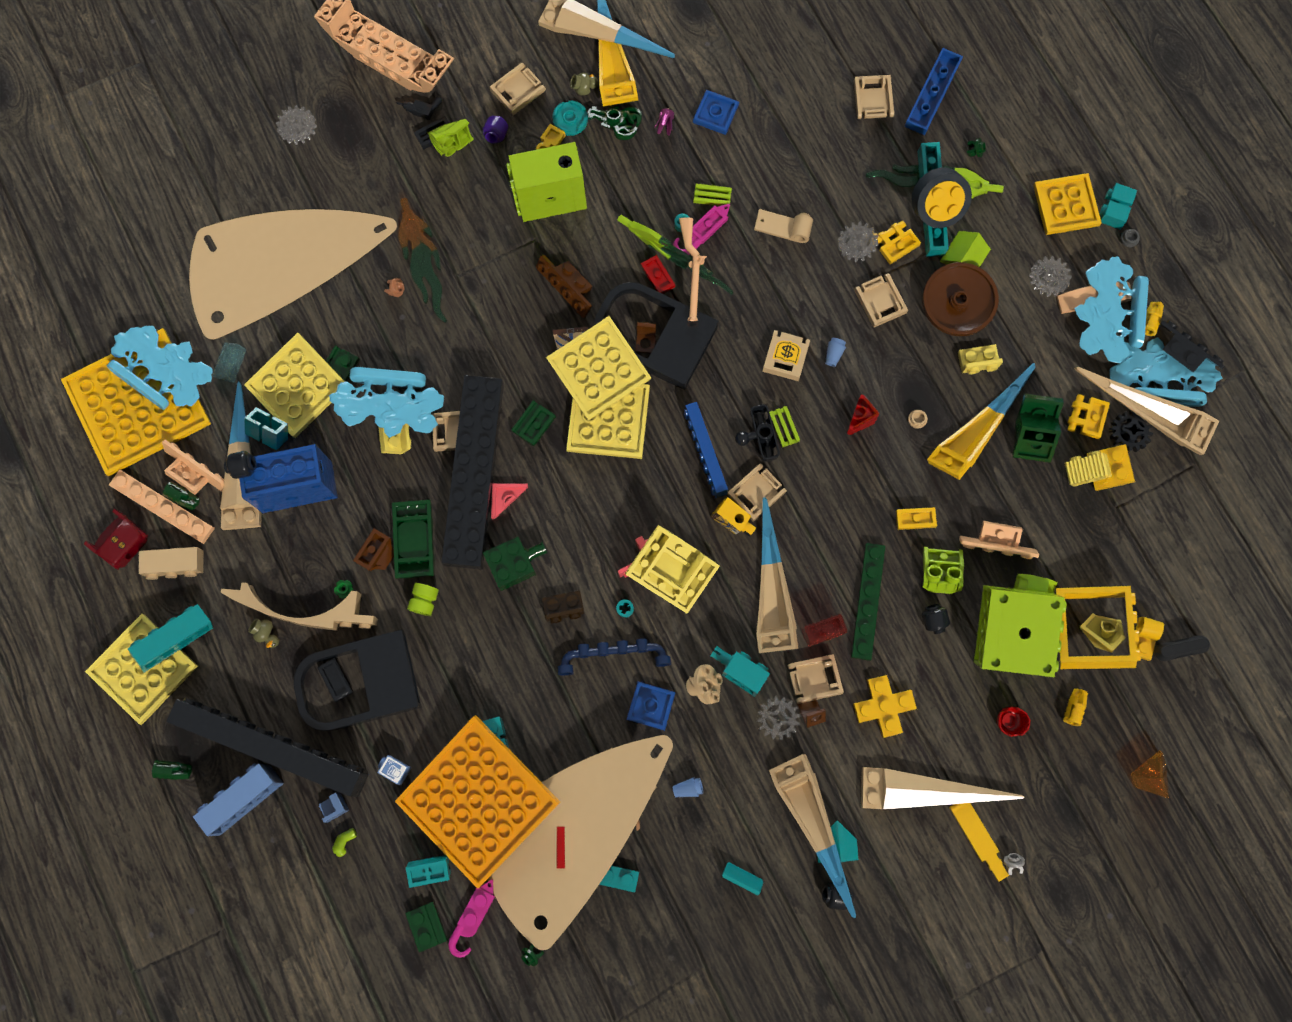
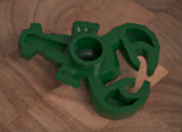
M592 106V109L588 110V119L597 118V120L602 122V126L607 129L612 128L615 137L619 140L633 138L642 120L641 111L635 107H628L619 111V107L609 106L608 111L597 110L596 107ZM625 118H627V120L632 125H634V120H636V126L632 129V126L627 125Z

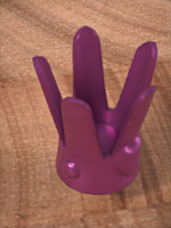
M669 108L662 109L659 114V120L654 127L656 128L659 123L657 134L661 133L667 122V135L670 136L674 112Z

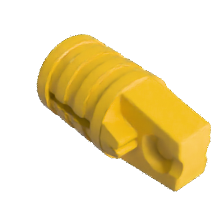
M1151 302L1147 309L1145 335L1155 336L1157 334L1163 314L1164 305L1162 302Z
M1074 688L1066 707L1065 717L1063 718L1065 723L1081 726L1087 704L1088 693L1085 690Z

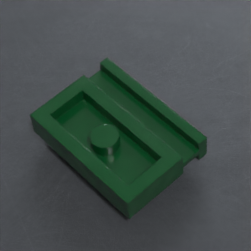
M335 345L326 362L347 382L350 370L356 367L360 359Z
M533 400L511 431L535 447L556 418V415Z
M435 902L405 913L419 953L448 941Z

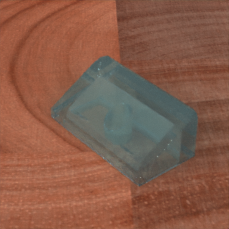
M224 343L212 377L235 382L246 353V348L236 343Z

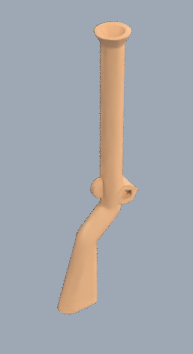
M679 218L684 246L693 257L692 261L689 262V267L692 268L690 312L687 320L698 321L700 265L704 264V259L707 256H700L699 252L692 245L693 218Z

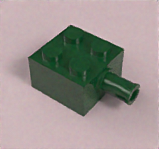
M519 537L483 552L501 591L535 576L536 573L531 565L532 559L547 553L543 542L526 549L523 547Z

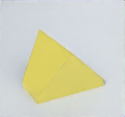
M1092 613L1080 626V629L1094 647L1111 653L1125 640L1122 622L1118 619L1098 616Z

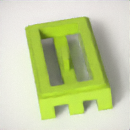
M696 184L693 203L715 206L730 204L732 188ZM698 196H706V197H709V198H723V199H727V201H725V200H716V199H708V198H699Z
M787 406L776 409V411H770L771 421L781 447L800 442ZM782 413H784V415H785V417H786V420H787V422H788V425H789L790 430H791V432H792V435H793V437H794L793 440H792V438H791V436H790V433H789V431H788V428H787V426H786V423H785V421H784V418H783V416H782ZM775 415H778V418L788 440L787 442H785L783 439Z

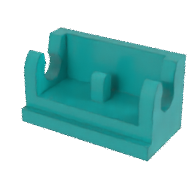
M446 855L408 862L406 874L409 888L450 880L449 858Z

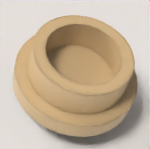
M914 410L908 417L909 424L917 429L924 427L928 420L926 413L922 410Z

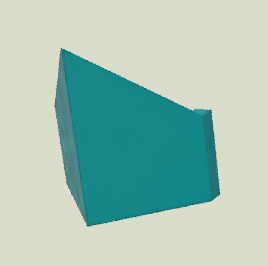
M837 820L831 826L840 861L859 860L857 839Z

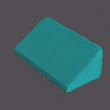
M730 862L726 864L722 872L723 878L757 896L760 894L763 886L761 878Z

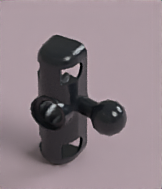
M765 404L754 406L750 411L754 432L740 431L736 434L735 441L738 445L745 446L750 440L756 439L762 460L765 462L776 460L780 452L769 409ZM765 412L768 413V419L766 420L763 414ZM765 430L769 433V436L763 437L759 432ZM775 447L777 448L776 455L773 453V448Z

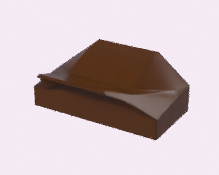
M374 528L353 561L369 571L374 569L386 570L394 557L391 538Z

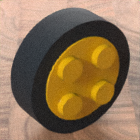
M937 168L929 171L919 179L912 193L914 212L925 224L934 228H945L958 222L968 211L972 200V191L967 180L957 171L950 168Z

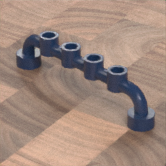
M637 639L634 645H628L626 640L617 641V646L609 647L608 642L597 643V648L590 649L589 644H580L577 646L578 650L569 651L564 655L561 665L557 669L558 675L567 676L574 674L573 665H569V661L572 658L608 656L611 654L623 655L633 652L645 653L648 651H656L659 655L655 657L656 666L665 667L671 665V656L666 655L665 649L661 645L648 643L647 639Z

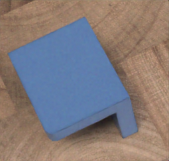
M334 793L329 796V799L319 804L324 818H322L324 823L330 822L349 811L341 793Z

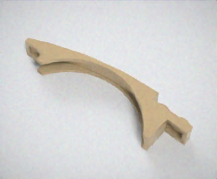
M241 583L240 590L221 589L222 594L236 602L270 617L301 626L338 631V623L340 627L351 628L352 625H359V628L371 629V626H377L378 619L376 617L359 615L361 594L357 591H351L340 604L325 613L313 617L293 618L277 614L261 601L254 587L248 583Z

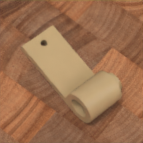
M759 209L754 230L791 241L806 243L809 241L813 219L807 213H800L795 218Z

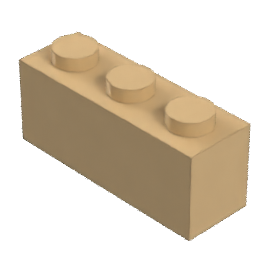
M198 547L139 551V574L145 576L146 579L155 580L158 579V576L177 578V575L183 574L185 577H195L197 573H203V550Z

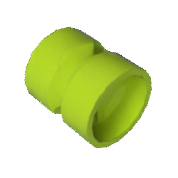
M415 583L412 591L414 598L410 599L407 610L421 615L432 616L434 609L432 601H436L439 589Z

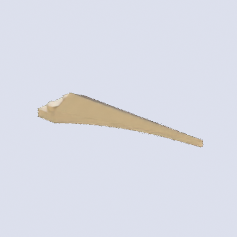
M1074 368L1180 446H1184L1199 455L1205 454L1219 420L1203 411L1137 390L1083 368Z
M862 767L861 808L893 809L1024 798L1023 795L896 770Z

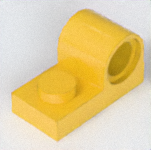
M1140 617L1136 626V630L1139 632V642H1136V649H1140L1141 659L1150 661L1155 643L1163 634L1164 623L1147 617Z

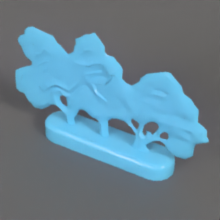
M1118 256L1111 257L1109 261L1101 260L1095 267H1091L1086 271L1089 284L1097 290L1098 296H1090L1085 300L1084 305L1080 304L1074 308L1079 319L1088 322L1090 325L1081 334L1080 347L1088 355L1098 353L1102 349L1108 361L1121 363L1122 359L1130 354L1129 348L1124 343L1125 336L1129 334V345L1131 347L1141 348L1144 343L1149 283L1148 277L1137 276L1131 290L1126 281L1133 275V269L1130 265L1123 264ZM1117 281L1124 285L1123 289H1126L1125 291L1117 287ZM1125 295L1132 296L1131 310H1125L1121 307V299ZM1126 315H1130L1129 330L1122 326V321ZM1121 332L1122 335L1117 336L1116 333Z
M153 325L142 328H130L126 333L119 332L114 336L116 343L111 348V354L118 358L126 357L128 366L124 367L119 362L111 360L106 365L107 368L162 410L169 406V401L162 395L164 392H171L176 406H193L200 398L197 385H203L212 380L211 374L213 371L210 366L202 362L189 363L188 359L193 353L190 342H182L179 345L171 343L167 344L164 348H159L158 333ZM132 352L137 353L135 362H132L134 360L131 358ZM135 366H145L148 368L149 374L141 380L132 373ZM150 379L162 382L158 392L147 384ZM173 384L174 387L169 389L168 387Z
M1158 337L1147 342L1146 350L1144 351L1131 347L1129 343L1124 342L1129 348L1130 354L1123 358L1120 364L1110 368L1111 380L1130 386L1132 383H1138L1142 387L1135 388L1137 390L1188 407H1199L1207 404V395L1200 391H1190L1193 387L1199 386L1206 392H1213L1216 389V382L1223 379L1221 372L1216 370L1215 365L1207 359L1201 363L1194 373L1162 350L1165 346ZM1139 375L1142 376V381L1138 379ZM1191 376L1196 377L1193 383L1189 382V385L1187 384ZM1171 380H1176L1184 387L1183 390L1168 389L1167 383ZM1150 381L1161 384L1163 389L1147 388Z
M363 367L352 368L349 376L351 381L364 384L363 386L355 388L348 382H341L337 387V391L329 395L330 402L334 404V411L347 426L359 424L369 415H374L375 424L380 428H384V433L389 438L399 434L404 424H408L414 431L430 433L438 425L431 412L443 407L444 396L439 394L433 387L427 388L422 392H416L413 389L425 386L426 376L422 373ZM371 385L387 386V390L384 394H376L370 387ZM392 386L406 387L407 389L404 394H400L392 390ZM364 389H366L364 396L361 398L356 397L360 391L364 392ZM411 394L415 395V399L411 398Z

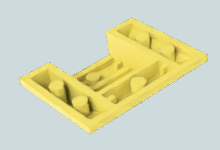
M658 525L625 574L680 610L688 613L720 565L675 534Z

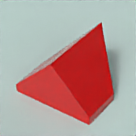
M860 395L847 431L848 435L873 425L880 414L864 395Z

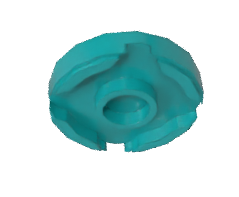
M573 100L560 103L552 114L554 126L564 131L567 136L581 133L588 123V114L585 107Z

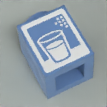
M387 755L378 764L380 769L377 773L397 785H402L412 767L391 755Z

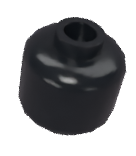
M247 451L231 453L227 456L226 462H224L225 472L234 479L249 477L257 468L255 457Z
M940 604L925 607L922 618L926 630L933 631L934 634L945 632V628L950 625L947 609L940 606Z
M829 882L827 886H824L822 900L830 909L846 910L847 907L833 882ZM848 885V889L853 903L854 893L851 891L850 886Z

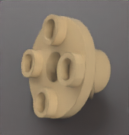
M708 664L700 665L696 669L694 677L689 676L686 689L691 696H698L699 700L704 704L717 703L720 700L722 676L712 666Z

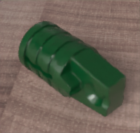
M170 481L163 490V496L188 509L193 510L200 503V499L173 481Z
M155 760L152 767V777L159 779H189L192 772L191 765L179 762Z

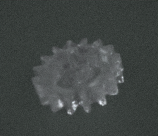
M295 105L294 109L289 106L287 112L282 110L283 116L278 115L279 121L276 122L277 131L282 139H286L289 144L294 141L295 145H298V141L304 144L305 138L310 140L309 135L315 134L313 128H317L316 120L311 111H306L304 106L301 109L297 105Z
M861 221L856 226L852 222V227L850 228L845 226V232L840 231L841 237L838 238L839 250H842V256L847 255L848 260L853 257L855 262L858 261V258L865 261L866 255L871 258V252H876L875 246H878V235L874 233V227L869 229L868 223L862 226Z
M1046 256L1042 261L1038 260L1031 268L1033 272L1029 275V277L1033 278L1030 284L1036 285L1034 290L1040 289L1041 295L1047 292V297L1052 293L1054 296H1057L1059 292L1063 293L1070 285L1069 281L1072 278L1071 275H1068L1071 269L1065 268L1067 263L1061 264V258L1055 261L1054 256H1051L1049 260Z
M776 696L774 697V702L767 699L768 705L762 704L763 711L757 712V714L761 715L757 722H762V726L759 729L766 730L765 736L769 733L772 734L771 739L773 740L776 736L783 740L784 734L787 738L791 737L789 732H796L794 725H800L796 721L800 714H795L798 708L791 707L793 701L786 703L785 697L779 701ZM778 705L777 710L774 712L767 711L770 707ZM785 707L789 710L791 717L787 716ZM780 713L784 721L776 723V719L772 716ZM765 719L770 720L772 724L771 729L768 727ZM782 725H789L788 729L779 732Z

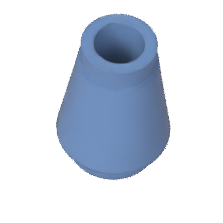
M831 338V341L828 342L825 364L836 367L846 349L845 341Z
M693 777L674 785L673 792L675 798L699 797L700 794H703L701 779Z

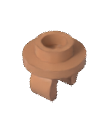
M394 278L387 281L390 286L384 292L390 296L400 297L404 292L402 280Z

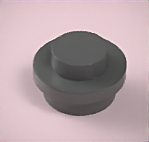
M1127 229L1121 234L1120 239L1124 246L1134 247L1139 243L1140 236L1135 229Z

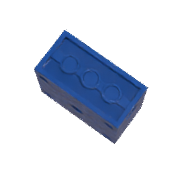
M315 444L254 456L257 464L256 470H254L251 476L239 479L242 498L262 513L338 498L332 462Z

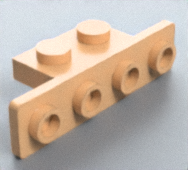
M167 440L162 442L164 451L176 459L164 470L167 476L194 495L207 483H210L221 492L223 491L224 479L219 474L210 472L205 464L196 462L192 455L182 452L175 443H169Z
M983 521L979 539L965 536L959 537L960 543L965 548L974 549L979 547L986 552L1002 551V554L1008 556L1019 554L1026 559L1039 557L1036 549L1019 546L1023 530L1021 527Z

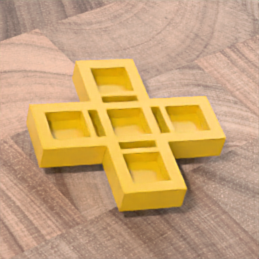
M887 675L868 679L867 683L872 699L853 704L858 723L878 719L883 738L902 734L903 731L898 714L917 709L912 690L892 694Z

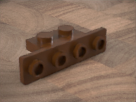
M545 255L540 256L536 269L582 318H585L592 305L585 299L583 294L589 292L592 285L569 261L555 267Z

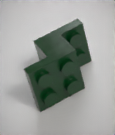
M1024 393L1015 423L1017 439L1012 452L1014 458L1051 463L1061 434L1059 416L1064 404L1062 398Z

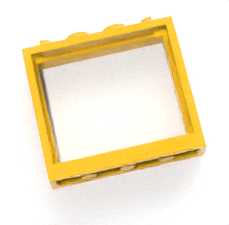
M1131 586L1056 588V594L1065 597V599L1124 597L1129 656L1069 657L1065 611L1062 614L1064 629L1060 633L1059 638L1061 641V651L1059 652L1060 669L1136 668L1137 661H1141L1140 649H1136V642H1139V632L1134 630V623H1137V611H1133L1132 605H1136L1135 593H1131Z

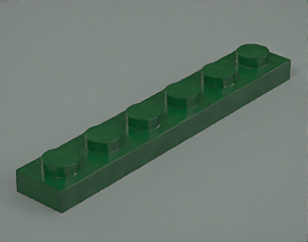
M865 544L851 658L872 660L885 554L884 545Z

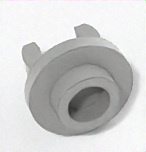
M1010 853L1004 858V864L1009 875H1012L1013 868H1017L1019 873L1023 874L1024 869L1022 866L1025 864V859L1017 853Z

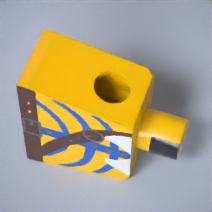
M728 497L720 502L710 516L734 534L742 531L750 537L756 529L755 526L748 522L751 515Z

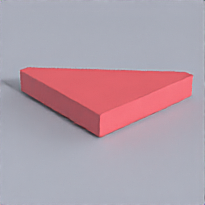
M492 483L491 518H497L528 488V484Z

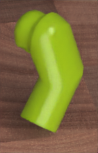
M354 828L337 836L332 847L333 853L336 856H344L346 854V843L357 837Z

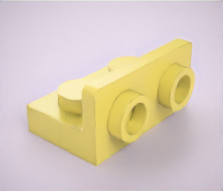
M996 344L958 351L962 373L972 375L979 373L981 370L991 372L997 370L1003 363L1002 358L999 359Z
M404 424L401 432L390 438L384 433V428L379 427L381 453L403 454L411 449L408 424Z

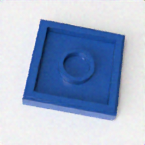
M706 90L693 118V123L726 135L738 109L739 101Z
M638 681L627 720L665 731L676 692Z

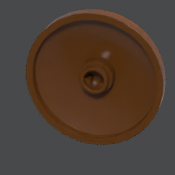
M964 262L947 264L936 270L927 281L922 295L923 309L928 320L938 330L952 336H969L984 329L995 316L999 302L998 290L990 275L980 267Z

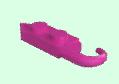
M730 204L714 206L693 226L692 245L695 249L707 241L728 221L727 215ZM676 238L673 244L676 253L682 256L690 255L686 249L678 247L680 239Z
M493 879L478 889L476 888L449 939V950L455 957H465L471 951V948L464 952L458 951L456 943L460 936L472 937L476 934L495 898Z

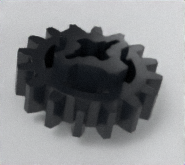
M1125 411L1122 415L1119 414L1116 420L1114 419L1111 422L1113 426L1109 431L1113 432V434L1110 436V439L1115 438L1114 445L1126 444L1128 453L1132 449L1134 452H1137L1140 449H1144L1146 444L1151 442V439L1148 437L1153 435L1149 431L1152 425H1147V421L1143 420L1140 416H1136V413L1131 412L1129 415L1128 411ZM1127 421L1126 424L1121 426L1122 422ZM1142 438L1140 442L1135 443L1137 439Z

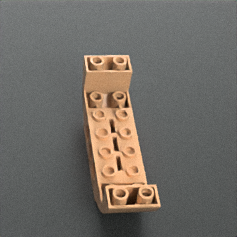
M326 0L314 16L322 28L354 58L410 91L430 92L454 60L452 56L440 49L433 56L354 10L351 0Z

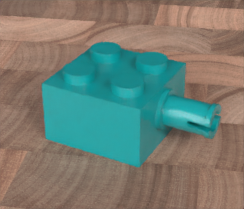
M716 646L710 657L725 665L723 677L754 697L770 675L767 672L768 668L759 662L755 664L751 661V657L742 651L741 653L736 651L731 656Z

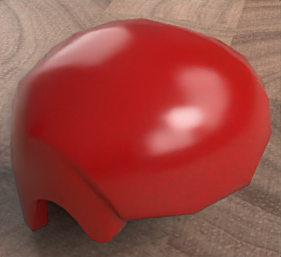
M1010 706L999 712L997 715V725L1001 732L1010 737L1023 736L1030 728V718L1023 709Z

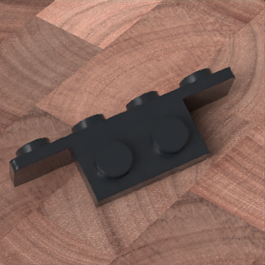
M1163 320L1160 322L1162 327L1174 335L1162 350L1194 373L1205 359L1221 370L1225 367L1222 364L1224 361L1215 354L1213 357L1207 353L1208 349L1200 343L1197 345L1191 341L1192 337L1183 331L1182 334L1176 330L1177 326L1169 320L1167 322Z

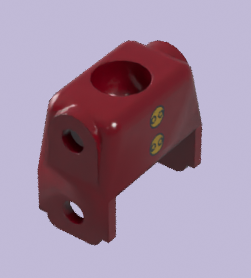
M114 508L112 511L118 518L102 532L95 545L88 541H85L84 545L112 567L119 570V568L125 567L144 546L148 535L126 515Z

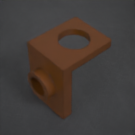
M637 322L635 352L652 353L655 346L656 324ZM648 339L651 342L650 347L642 348L640 346L641 340Z
M817 700L797 704L807 728L825 722V708L820 709Z

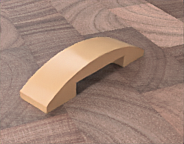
M1116 282L1119 289L1126 290L1123 289L1124 285L1122 283ZM1092 286L1058 295L1056 298L1061 314L1075 312L1074 308L1080 304L1084 305L1087 298L1090 296L1097 297V290ZM1125 295L1121 299V303L1131 301L1132 296Z

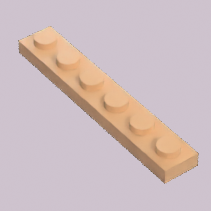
M120 469L109 484L112 488L203 544L215 529Z

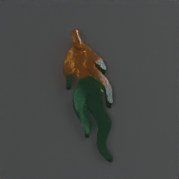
M403 198L400 200L403 217L398 235L404 259L408 260V240H410L412 243L410 263L412 278L421 290L425 304L428 303L429 295L423 283V276L428 280L432 288L433 309L436 315L446 323L447 320L440 309L442 285L435 275L431 264V255H433L437 269L441 270L440 256L435 245L422 232L426 233L429 237H432L433 234L429 226L410 210L407 198Z

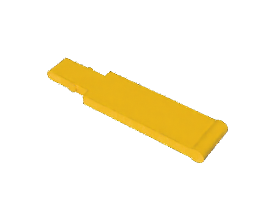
M959 803L950 806L949 809L981 862L986 861L989 870L992 871L998 882L1008 877L1009 874L997 856L999 850L971 803Z

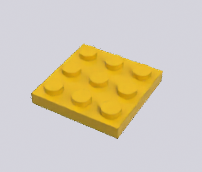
M1089 173L1034 183L1033 187L1046 235L1101 225L1102 222Z

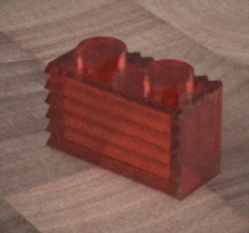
M841 614L834 615V617L831 616L819 622L816 621V623L809 624L808 626L805 625L802 629L808 647L848 632Z

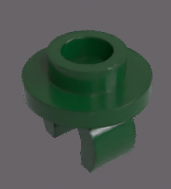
M981 138L976 139V142H968L969 148L974 147L972 150L967 151L968 156L973 157L977 155V157H982L986 151L985 142H982Z
M533 944L528 949L524 948L521 951V958L528 966H536L538 959L544 954L543 951L535 954L533 952L535 947Z

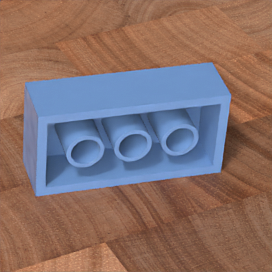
M256 763L251 765L243 777L235 778L227 790L219 791L214 795L212 802L209 804L205 803L197 809L198 813L193 818L207 836H220L284 784L271 765Z

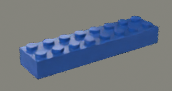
M942 48L904 127L923 135L926 134L963 56Z
M697 402L685 405L684 417L686 420L688 419L689 430H692L691 436L696 443L695 448L699 452L700 462L703 463L704 473H707V482L709 485L711 484L712 496L715 495V498L727 495L728 488Z

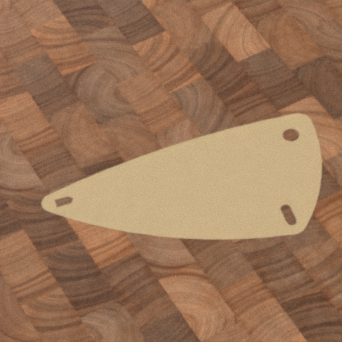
M305 209L255 214L201 228L196 234L192 248L189 281L194 312L204 336L208 339H218L277 311L309 293L352 265L390 236L397 228L396 221L389 217L361 212ZM384 223L387 229L375 233L374 228ZM206 235L211 236L217 247L216 251L211 252L204 241ZM216 311H220L224 315V319L220 323H214L211 320L212 314Z
M660 735L606 750L582 760L542 782L561 803L487 879L488 882L493 879L494 895L507 917L519 932L537 949L547 950L557 941L589 900L619 855L644 811L670 756L673 743L668 736ZM656 744H658L663 750L654 759L650 754ZM557 827H565V868L557 869ZM539 915L545 916L548 921L547 927L543 930L537 929L534 925V920Z

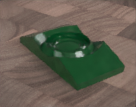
M431 500L393 502L395 579L434 576L435 553Z

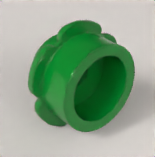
M348 580L338 581L334 588L335 594L342 599H345L353 591L352 583Z

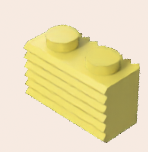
M1100 451L1090 452L1089 456L1084 458L1075 456L1070 458L1069 462H1065L1069 484L1074 487L1112 477L1108 456Z

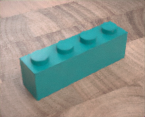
M198 604L194 607L190 606L183 611V614L169 619L164 626L153 629L149 632L148 636L142 640L134 641L127 649L137 665L145 673L213 629L212 623Z

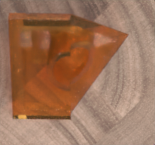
M1159 750L1132 772L1130 777L1135 788L1169 798L1166 762L1163 752Z

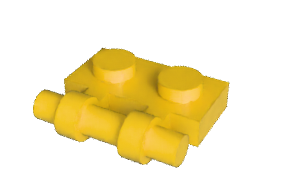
M904 221L898 224L894 223L890 226V229L878 233L877 237L872 239L875 246L880 243L884 244V246L880 247L879 251L889 264L897 261L921 244L911 229L906 232L902 230L906 227ZM892 235H897L895 239H889V237H891Z
M1078 394L1072 404L1073 411L1072 415L1068 418L1067 423L1069 426L1067 430L1075 432L1076 426L1082 427L1080 434L1100 439L1110 403L1093 397L1089 399L1088 403L1083 402L1084 396ZM1081 410L1086 411L1084 419L1079 418Z

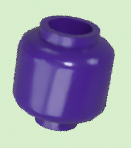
M490 116L482 130L485 139L490 143L502 142L507 134L508 124L500 116Z

